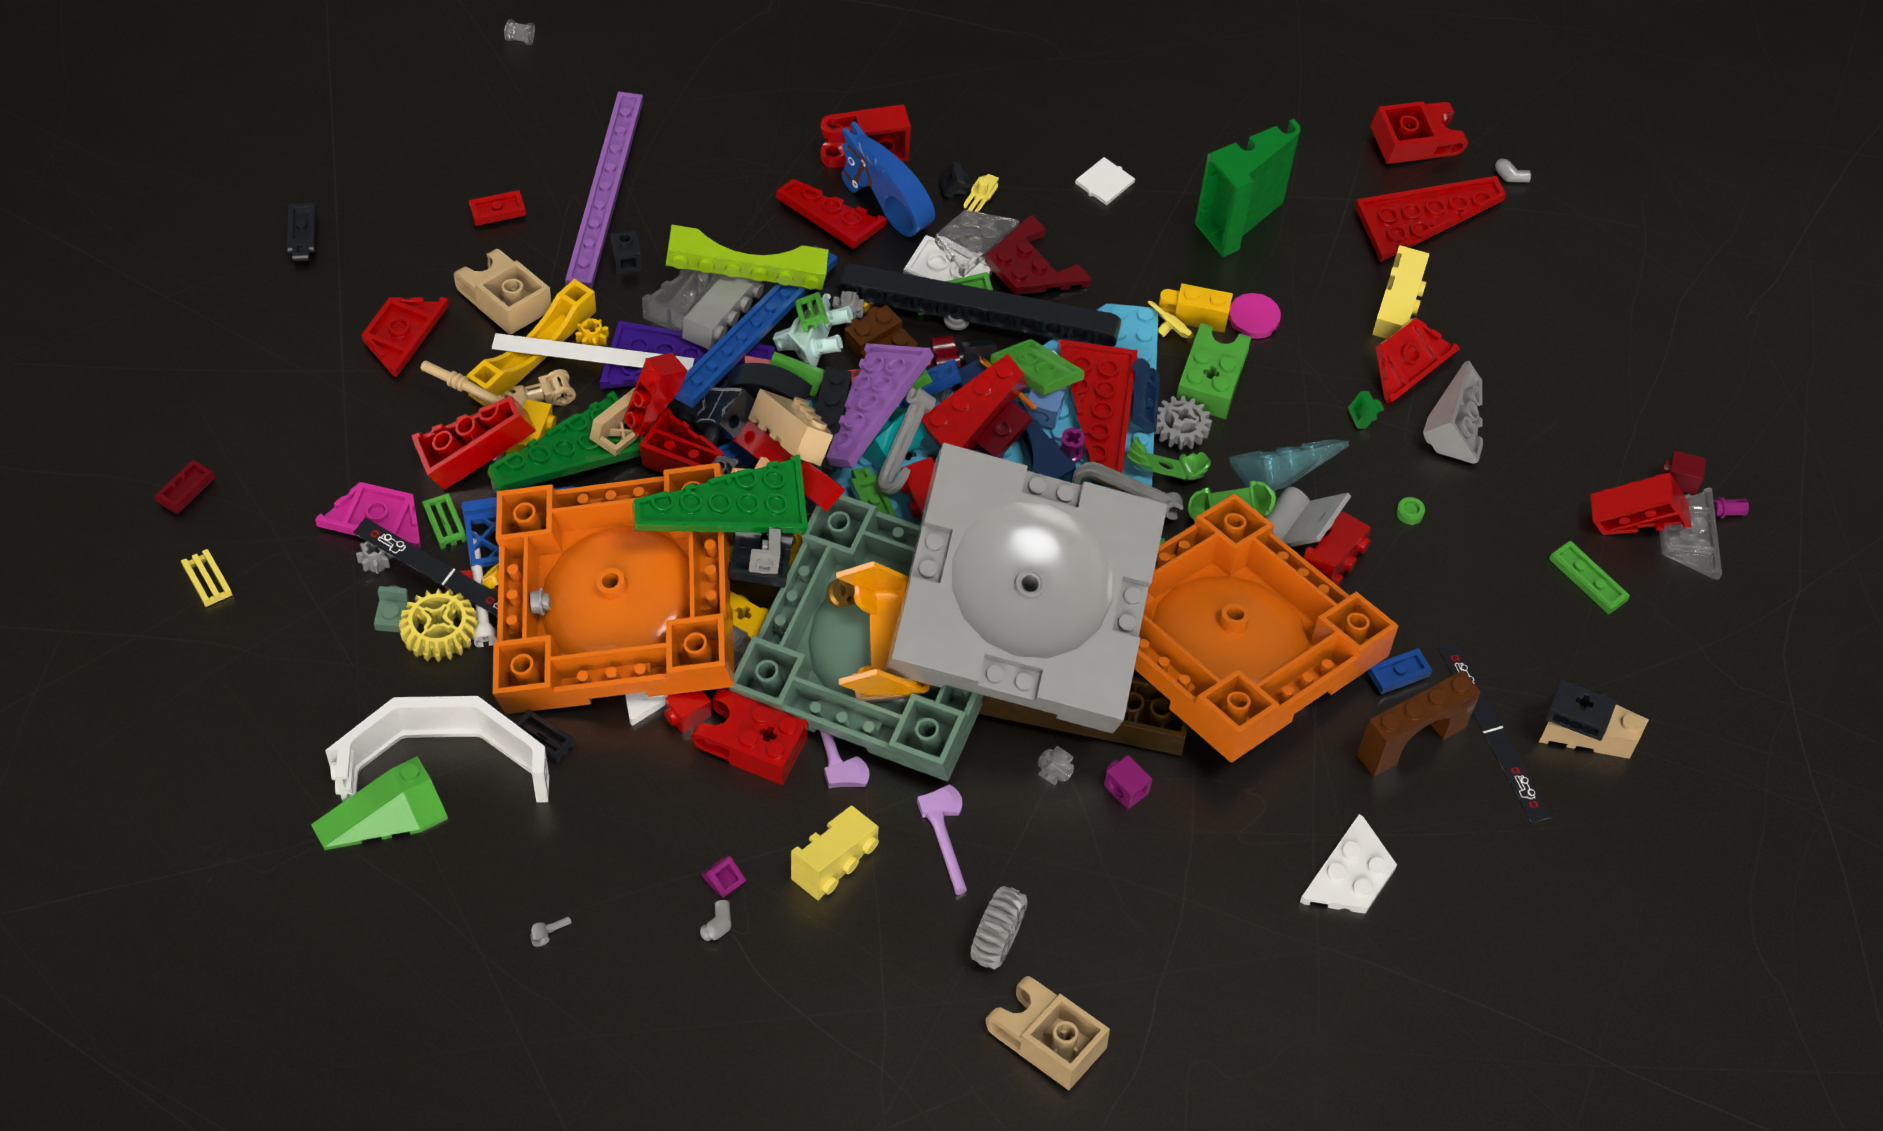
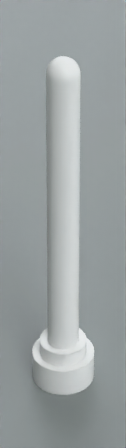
M480 548L475 550L476 559L481 558ZM475 565L471 567L473 580L483 585L481 583L483 578L482 566ZM475 604L478 626L475 628L474 644L477 647H484L483 642L489 641V646H492L497 641L496 629L489 623L488 611Z

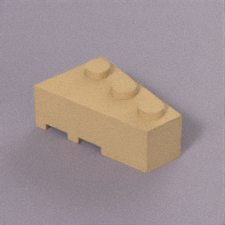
M1616 705L1607 731L1601 741L1548 722L1539 742L1546 744L1549 741L1558 742L1574 749L1576 746L1591 748L1596 753L1630 759L1649 719Z

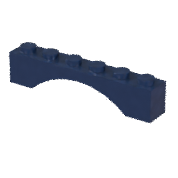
M977 359L960 368L962 382L951 388L953 393L985 371L987 367ZM1016 400L1013 401L1016 405H1018L1021 409H1023L1026 412V409L1021 402H1017ZM1033 420L1019 436L1028 452L1032 468L1031 472L1072 483V476L1076 469L1074 461L1059 449L1057 442L1053 438H1049L1043 431L1040 423L1037 420Z

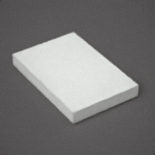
M925 235L904 268L903 273L949 281L988 272L990 277L993 270L984 262L985 258Z

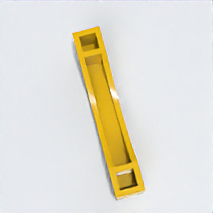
M573 279L556 295L543 318L526 337L564 342L578 329V323L582 324L587 318L596 313L595 291ZM507 351L497 357L484 359L466 377H468V381L492 394L502 396L506 391L517 385L547 356ZM468 393L471 398L479 402L481 405H489L485 401Z

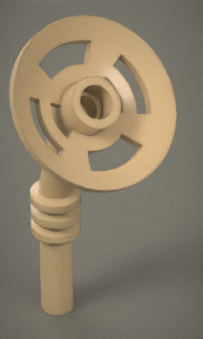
M426 360L421 365L422 371L447 382L448 386H452V388L460 392L464 390L488 404L512 396L522 407L524 406L526 390L521 386H514L502 396H496L468 381V377L456 371H447Z

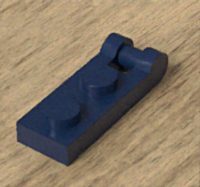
M1139 358L1132 366V370L1136 373L1132 421L1146 434L1156 432L1160 374L1154 368H1150V364L1145 359Z

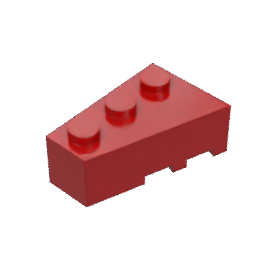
M1342 511L1334 520L1333 525L1325 536L1317 542L1318 545L1315 549L1310 546L1306 549L1304 559L1337 586H1340L1344 579L1342 576L1344 572H1350L1355 566L1358 553L1364 554L1369 547L1371 539L1368 536L1371 527Z

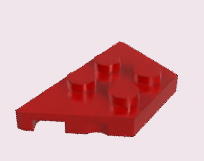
M389 297L362 333L363 342L389 372L397 377L448 308V298L440 297L439 302H424L423 297H412L410 299Z
M1418 318L1411 319L1376 346V353L1385 402L1387 404L1391 403L1457 352L1460 349L1455 343L1449 344L1441 338L1442 334L1434 329H1429Z

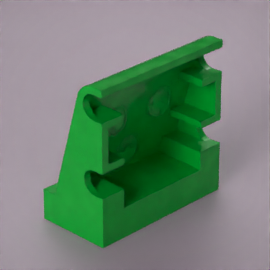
M1295 119L1290 120L1287 134L1275 126L1250 136L1247 150H1243L1237 143H1233L1208 154L1195 224L1222 258L1239 251L1242 236L1284 202L1300 134V126Z

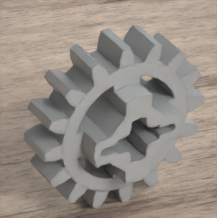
M1172 396L1170 403L1163 400L1161 407H1158L1157 427L1154 434H1160L1159 440L1161 442L1167 439L1169 447H1172L1175 443L1178 444L1180 450L1186 444L1190 449H1193L1194 442L1201 445L1203 438H1208L1212 420L1209 419L1210 412L1203 411V403L1195 405V398L1188 402L1185 396H1182L1179 401Z

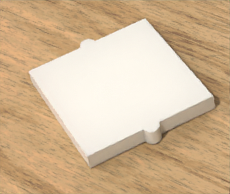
M1103 157L1076 179L1075 184L1087 191L1089 196H1094L1107 206L1135 182V178L1123 171L1121 166H1116Z

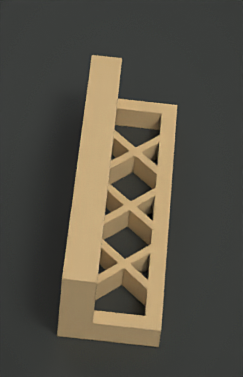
M635 388L593 419L589 439L614 456L638 438L631 429H624L623 426L625 424L623 419ZM656 419V420L653 422V424L648 428V430L654 425V423L657 421V419ZM608 436H620L621 441L615 445L606 438Z

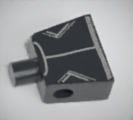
M713 387L702 398L694 418V424L703 432L702 436L714 445L717 444L719 439H735L748 422L755 399L744 388Z

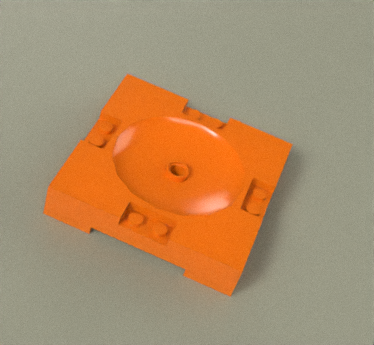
M720 463L664 470V476L583 487L555 490L551 484L497 491L496 542L499 545L497 641L494 642L493 696L505 714L527 712L528 709L539 711L591 704V699L625 694L646 692L648 697L734 686L733 609L730 605V579H728L729 559H731L730 532L634 531L632 511L634 499L663 491L670 493L683 489L685 485L692 483L695 485L708 482V479L724 475ZM540 587L544 589V593L550 594L551 609L546 610L544 616L532 614L530 604L531 591H537Z
M1235 493L1196 516L1194 525L1159 546L1152 584L1149 586L1139 633L1141 638L1134 668L1171 701L1169 709L1231 763L1291 723L1294 714L1326 692L1331 695L1387 658L1399 626L1357 591L1352 595H1348L1273 534L1274 524Z

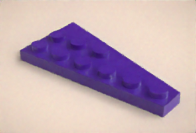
M624 321L618 322L610 347L657 354L673 353L675 356L694 358L693 366L709 351L707 348L683 339V331ZM756 344L746 356L771 360L775 347ZM743 358L735 366L744 364ZM605 363L600 379V389L636 386L642 368ZM730 371L723 378H728Z

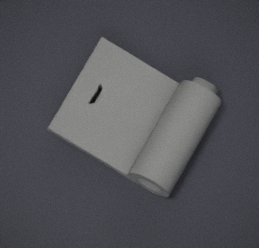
M1287 487L1275 502L1272 511L1265 518L1274 524L1273 534L1289 547L1319 542L1333 525L1334 520L1351 498V495L1343 493L1310 501L1298 488Z

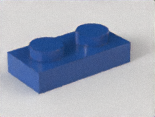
M1417 648L1379 662L1370 668L1367 673L1380 694H1384L1430 677L1433 670L1420 649Z

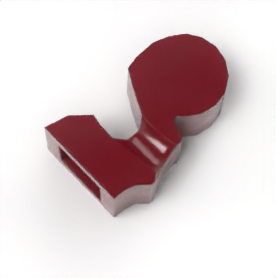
M953 336L931 337V351L934 355L932 358L933 364L938 366L948 360L955 359L960 369V356L957 354Z

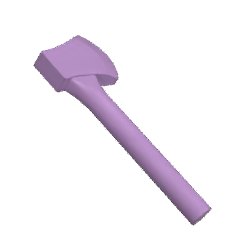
M820 731L828 759V767L824 768L828 789L837 787H866L869 780V769L866 763L857 756L843 762L838 753L833 735Z
M947 785L929 794L918 796L917 804L922 818L927 817L935 830L955 893L961 895L967 889L945 826L944 816H959L963 802L960 793L953 786Z

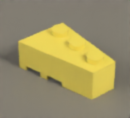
M1399 245L1372 335L1387 338L1412 319L1410 318L1411 314L1417 315L1421 301L1417 300L1416 297H1422L1426 282L1422 281L1430 255L1429 253Z

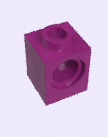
M1129 755L1121 761H1113L1107 767L1104 786L1127 809L1149 794L1152 778Z

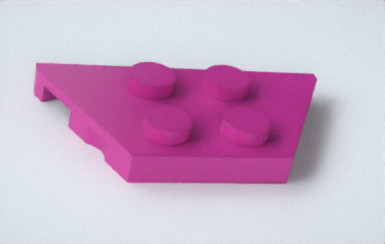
M359 482L346 496H342L334 503L335 507L324 516L322 514L318 515L315 520L317 527L357 536L353 532L366 517L421 549L413 494Z

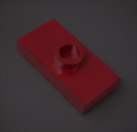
M1012 401L979 437L976 443L991 456L1000 458L1033 422V418Z
M192 459L155 495L156 502L178 515L216 478L215 474Z

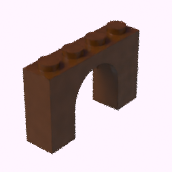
M1461 671L1369 719L1357 756L1373 777L1397 765L1406 743L1425 726L1431 724L1443 740L1466 728L1481 693L1467 674Z

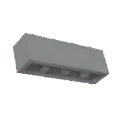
M722 275L684 317L682 338L710 350L726 334L727 330L737 323L741 314L749 310L755 298H760L764 290L762 281Z

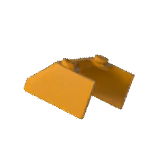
M874 561L836 572L837 579L855 586L854 601L862 611L870 614L871 666L861 667L856 675L839 679V685L867 696L911 695L912 693L918 695L927 692L930 689L929 684L885 672L908 576Z

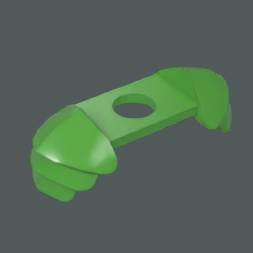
M1136 436L1127 454L1130 462L1142 471L1173 476L1184 481L1202 478L1211 464V460L1203 452L1198 454L1192 453L1189 456L1182 454L1179 460L1149 454L1139 440V437ZM1159 463H1164L1168 465L1171 469H1166L1162 467Z
M1250 481L1249 488L1211 493L1210 488H1204L1191 496L1187 511L1193 521H1195L1196 516L1235 493L1262 516H1267L1275 505L1276 495L1266 483Z

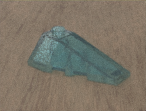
M1330 439L1301 444L1300 447L1276 448V452L1262 453V451H1254L1230 456V463L1247 488H1249L1250 481L1264 482L1277 494L1276 490L1290 486L1347 448L1349 441Z

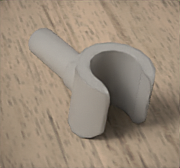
M569 916L552 924L546 925L541 922L534 924L530 935L533 946L538 947L549 942L548 933L571 924Z

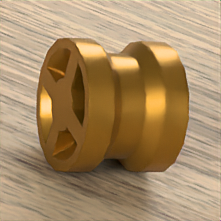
M840 579L833 580L828 584L826 596L831 605L842 608L856 604L854 601V585Z

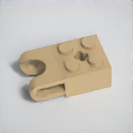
M499 249L486 254L488 257L487 270L474 271L465 266L454 272V281L459 292L509 335L544 316L551 306L550 287L517 260L513 261Z
M1026 976L1017 984L1016 996L1018 1001L1027 1010L1022 1013H1012L1001 1007L995 1008L986 1017L987 1028L991 1034L1067 1090H1070L1107 1049L1110 1029L1062 994L1056 995L1035 979Z

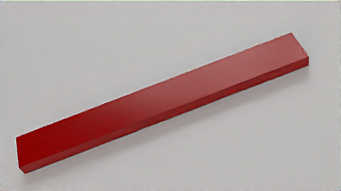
M748 420L735 439H730L758 461L761 457H766L770 462L777 461L779 463L790 460L793 456L780 445V442L773 440L769 436L770 433L757 427L758 424ZM801 460L804 495L827 511L845 490L814 465Z

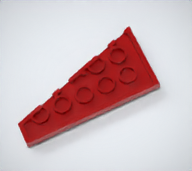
M1492 176L1357 199L1355 208L1380 262L1396 255L1399 245L1410 248L1504 201L1506 193L1498 177Z
M1059 339L1058 348L1060 356L1084 371V379L1068 385L1079 429L1085 435L1084 448L1088 462L1100 463L1122 473L1135 375L1132 366L1137 360L1138 350Z

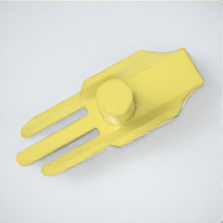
M988 173L986 176L978 178L971 188V194L963 205L966 208L971 200L975 199L966 211L967 214L972 213L979 201L980 204L974 211L975 213H978L984 204L990 200L998 188V177Z
M1153 301L1147 302L1165 320L1158 328V333L1162 337H1165L1171 329L1182 338L1191 340L1194 337L1191 330L1174 315L1165 312Z

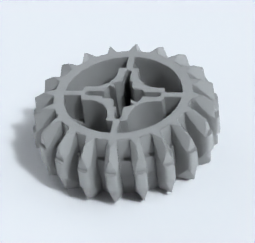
M1002 886L997 889L976 930L970 952L972 960L986 968L996 969L1001 966L1025 916L1024 913L1028 903L1026 895L1012 887Z

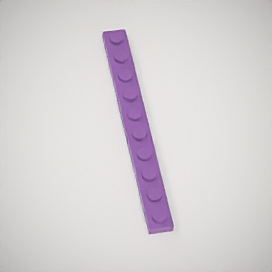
M618 92L566 275V286L573 279H576L592 290L642 108L643 95Z

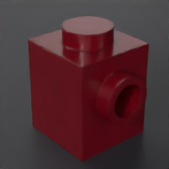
M1674 451L1670 460L1664 461L1661 474L1671 473L1682 492L1696 495L1704 478L1706 458Z

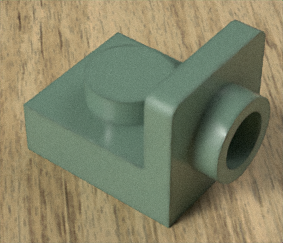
M379 586V604L374 621L375 630L401 632L399 620H402V611L407 610V602H410L408 591L398 586Z

